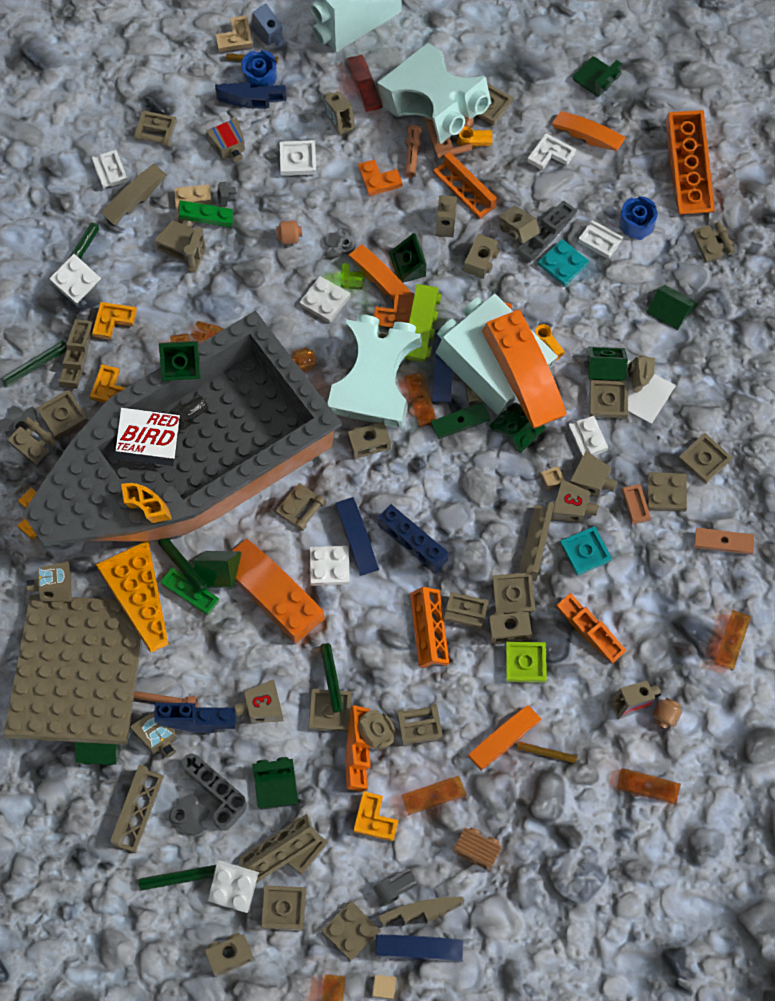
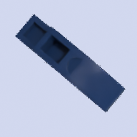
M250 82L215 85L216 97L218 99L240 107L263 109L270 108L269 102L287 101L285 85L258 86L250 88Z
M154 703V722L183 731L214 733L215 729H235V708L195 707V703Z

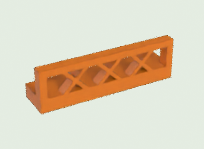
M451 152L444 155V163L435 168L433 173L479 219L495 209L497 198ZM447 168L451 172V176L442 175L440 172ZM452 181H460L463 185L462 187H454ZM464 192L472 193L474 199H467L464 196ZM483 204L486 208L480 212L475 205Z
M421 587L410 593L418 664L422 668L432 664L446 666L449 664L440 590ZM429 594L434 595V604L430 600ZM432 612L435 614L437 622L432 618ZM434 631L438 633L439 641L435 637ZM437 649L440 651L442 659L437 658Z

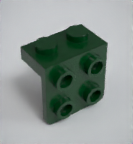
M592 56L573 75V80L599 98L621 76L622 63L616 60L611 66H608L597 57Z
M517 403L509 405L490 424L491 430L509 437L515 450L519 453L526 449L546 429L544 425L533 429L521 405Z
M280 757L277 758V761L259 760L252 764L257 806L259 809L292 806L298 803L293 759Z

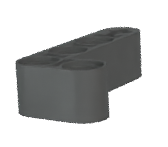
M192 753L187 754L182 760L185 773L221 804L214 813V822L218 829L222 831L229 830L247 809L244 795L199 756ZM189 763H191V764H194V763H195L197 769L199 770L198 773H197V770H196L193 766H190V767H189L188 764H189ZM206 774L212 775V779L208 782L202 780ZM221 787L227 788V792L223 795L217 793V790ZM236 800L243 802L238 808L232 806V803ZM223 815L229 817L226 823L218 822L219 817Z

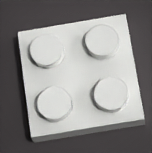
M315 140L280 142L281 176L316 174Z
M75 254L49 279L75 305L101 280Z
M319 276L300 301V306L326 322L331 323L350 298V293Z
M349 546L310 547L311 586L350 585Z
M219 860L216 865L208 901L248 913L259 872Z

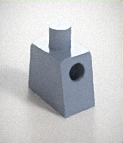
M265 3L252 12L251 30L267 46L275 43L277 47H281L286 42L282 36L283 26Z

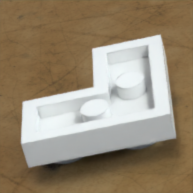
M546 133L528 157L527 162L541 170L545 168L551 158L567 166L576 154V149Z

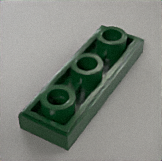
M482 402L432 420L431 426L437 439H441L490 421V416Z

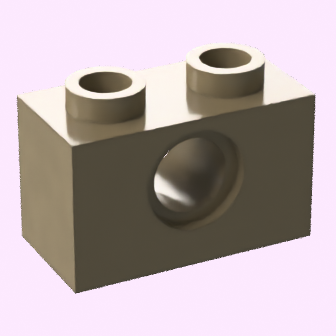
M516 205L498 216L500 221L499 227L502 232L509 234L514 240H518L521 243H525L540 233L536 218Z
M478 234L464 262V272L482 279L485 278L487 273L490 274L493 267L492 261L497 259L500 252L498 241Z
M374 422L369 426L355 427L348 431V441L354 459L391 449V441L384 422ZM366 437L373 438L370 441L365 440Z
M520 610L514 611L512 614L498 612L489 616L491 645L531 640L532 632L529 612ZM512 624L515 628L507 629L505 625Z
M240 933L232 934L228 937L227 941L222 943L220 941L208 945V949L205 950L215 977L255 961L244 933L241 935ZM226 949H233L235 953L233 957L225 958L223 956Z

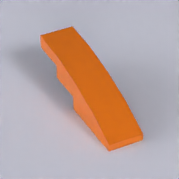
M560 111L552 123L555 129L569 131L571 137L584 139L587 145L618 151L625 140V136L606 126L564 111Z
M363 244L348 255L371 283L374 282L384 295L387 294L393 302L396 291L410 292L403 282Z
M568 593L555 605L567 621L611 664L627 651L602 621H598L587 607H583L572 593Z
M353 705L350 710L347 731L346 789L363 792L368 789L366 770L371 767L370 746L361 738L358 722L360 717L370 711V709Z
M527 705L480 743L467 757L482 771L506 753L513 744L523 738L542 719Z

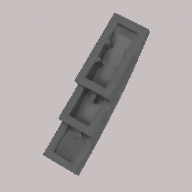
M563 200L542 219L541 224L538 226L540 233L519 246L516 253L531 263L565 228L578 210Z

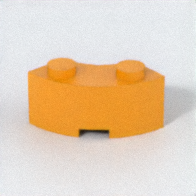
M135 483L121 484L124 504L129 508L143 510L146 518L152 523L172 519L165 502L152 490Z

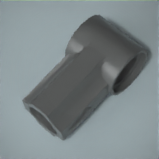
M408 868L391 879L382 880L373 889L383 906H387L396 901L401 894L417 886L418 883Z

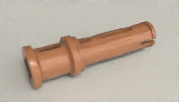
M409 125L406 128L408 137L405 140L407 147L405 176L409 178L416 176L418 148L421 146L419 139L422 133V128L418 125Z

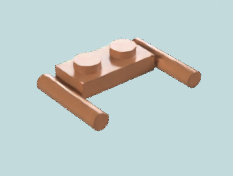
M423 116L425 127L438 159L444 158V155L448 152L456 155L472 150L470 143L453 148L450 138L446 139L442 144L438 143L434 122Z

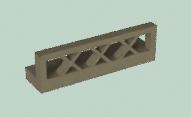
M549 502L548 508L539 505L534 506L518 573L532 572L533 581H537L555 504L553 502Z
M139 764L110 840L112 846L133 853L137 852L164 775L148 771L146 766ZM147 776L158 779L156 786L147 790L145 786ZM148 795L150 799L149 804L140 809L138 805L139 798ZM141 814L143 818L141 825L133 828L131 824L132 817ZM131 833L134 834L136 840L133 847L122 844L125 836Z
M305 814L240 856V867L259 872L257 883L321 842V836L313 828L309 815Z

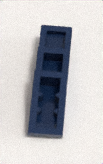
M436 329L435 332V352L442 340L437 335L440 329ZM436 353L434 354L432 402L451 403L453 370Z
M354 497L336 502L335 505L346 539H348L353 558H355L360 576L379 570Z
M377 934L375 939V956L412 961L418 959L435 962L439 960L462 962L463 940Z

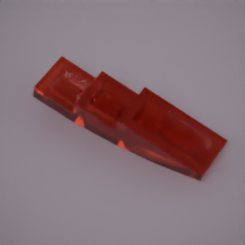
M363 54L346 58L357 95L365 112L383 108Z

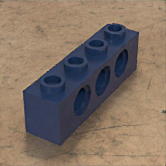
M392 504L378 516V526L434 574L448 561L449 552Z

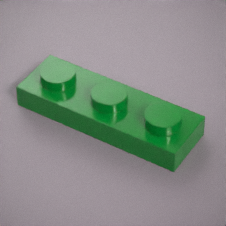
M180 200L178 204V219L231 228L233 224V209Z
M173 567L160 582L162 586L207 616L219 602V598L207 590L201 593L197 592L188 579Z

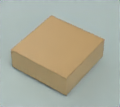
M558 466L540 473L547 491L560 487L562 480H565Z
M375 975L373 997L394 999L396 977Z

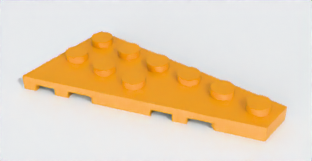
M149 541L138 544L96 564L97 570L150 653L169 645Z

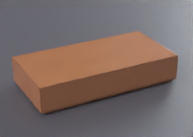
M641 484L622 488L621 491L631 524L650 521L651 516Z

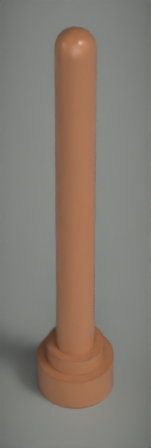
M135 691L134 699L157 703H195V707L198 705L197 696L189 695V697L177 698Z

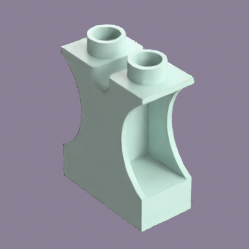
M429 43L378 82L384 109L397 117L419 115L429 118L434 122L438 143L440 144L451 135H456L463 129L465 124L464 116L472 119L477 114L484 113L491 104L485 76L463 78L450 74L446 70L443 52Z
M359 314L356 321L346 320L348 332L358 344L356 363L345 378L332 384L328 406L336 416L370 423L384 422L385 426L403 429L408 406L406 399L396 386V373L402 360L410 352L422 346L421 334L415 333L416 326L412 324L394 322L393 328L389 329L388 336L386 338H379V319L370 315Z

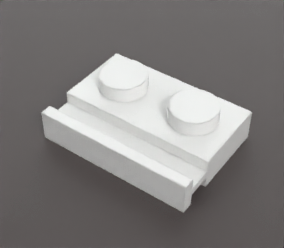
M117 150L100 154L96 158L92 157L103 189H106L108 186L112 187L128 182Z
M592 220L579 237L578 243L610 259L620 242H622L623 237Z
M594 416L568 425L581 458L586 451L592 455L608 451V446Z

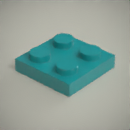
M563 239L538 261V266L564 287L589 264V260Z
M595 526L560 541V545L577 576L612 562V557Z

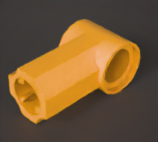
M464 126L458 133L457 146L469 143L471 146H492V131L472 130V128Z
M545 324L536 327L535 334L558 356L555 361L559 360L565 354V351L553 337L551 328Z

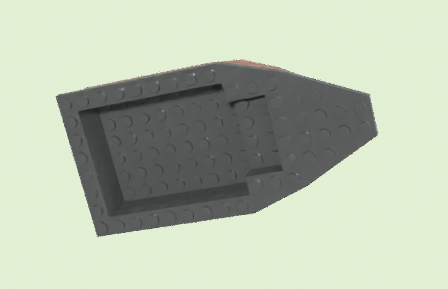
M255 310L199 344L201 379L162 381L160 367L109 398L69 443L24 510L23 515L44 546L81 541H152L186 535L220 518L330 449L333 443L334 431L342 426L341 421ZM121 408L180 415L174 466L115 459ZM135 483L152 490L165 502L172 519L152 523L146 518L143 510L129 508L124 504L121 484Z

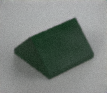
M412 233L389 252L396 275L403 283L426 277V261L416 233Z
M663 285L657 290L646 313L679 330L696 305V301L667 285Z
M198 341L159 343L162 381L201 379Z
M204 551L193 560L194 569L207 584L206 588L234 589L241 552Z

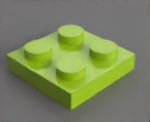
M506 642V682L546 683V642Z

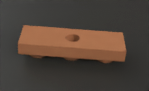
M696 528L694 548L752 555L754 534Z

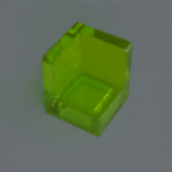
M342 263L341 288L363 290L364 274L362 272L350 271V264Z

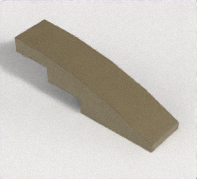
M152 164L130 182L101 213L110 222L117 225L127 212L130 214L141 200L143 202L147 200L167 174L158 166Z
M75 319L66 344L67 351L63 360L59 387L78 389L90 344L93 321Z
M441 897L418 901L378 916V920L382 928L400 918L404 925L421 917H424L426 923H429L464 905L465 900L463 897Z

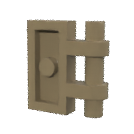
M721 221L714 224L716 227L714 231L708 225L694 229L692 232L705 263L723 258L724 254L722 251H727L728 255L735 253L734 244L728 238V231ZM720 237L723 243L718 244L716 238Z
M28 417L24 423L29 428L25 431L20 426L9 437L7 442L36 466L49 452L44 445L48 443L53 447L57 441L50 432L47 433L43 430L36 420L33 421ZM33 432L42 438L40 442L31 436Z

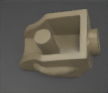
M640 355L629 363L628 375L633 392L638 393L644 386L649 384L654 375L655 358Z

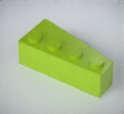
M422 284L416 285L409 324L416 326L415 333L421 334L422 346L410 352L404 358L406 360L426 363V359L431 356L432 347H429L430 340L434 339L435 329H433L434 322H437V306L440 305L442 294L439 293V287Z

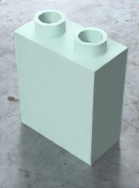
M314 0V3L310 6L311 12L315 17L312 33L318 43L321 45L328 43L337 53L401 13L402 0Z
M493 294L485 302L479 297L475 298L464 309L463 313L467 317L459 324L454 319H450L441 327L437 335L442 340L435 353L498 416L517 397L482 333L486 322L513 312L496 294ZM532 331L549 368H551L558 356Z

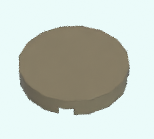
M371 710L360 717L358 722L360 736L371 748L377 750L385 749L394 742L395 728L393 722L384 713L381 714L377 710Z

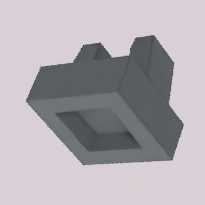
M219 182L217 188L219 207H227V202L235 201L236 188L227 186L226 182Z

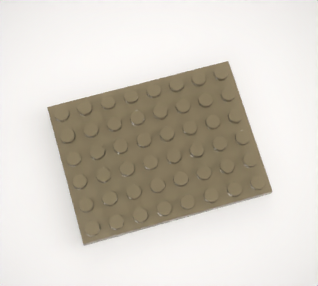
M30 595L5 724V738L127 745L142 639L117 600L72 597V602L41 601L40 595Z

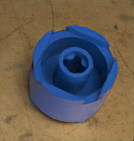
M254 50L247 53L242 59L243 82H250V88L273 86L277 81L275 57L265 50H261V52H255Z
M644 196L634 199L632 197L626 200L620 215V230L637 240H643L650 235L655 228L658 216L655 203Z

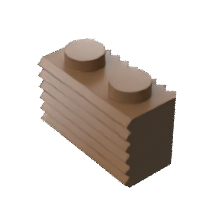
M465 827L454 847L453 853L490 872L502 846L499 845L500 842L495 838L488 837L487 839L481 836L479 830L470 827V829Z

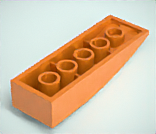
M704 110L668 112L665 123L678 214L714 213Z
M520 309L486 322L482 333L532 428L535 429L566 416L567 413L550 368Z
M247 538L232 550L241 552L235 582L295 644L325 619L324 611L284 570Z

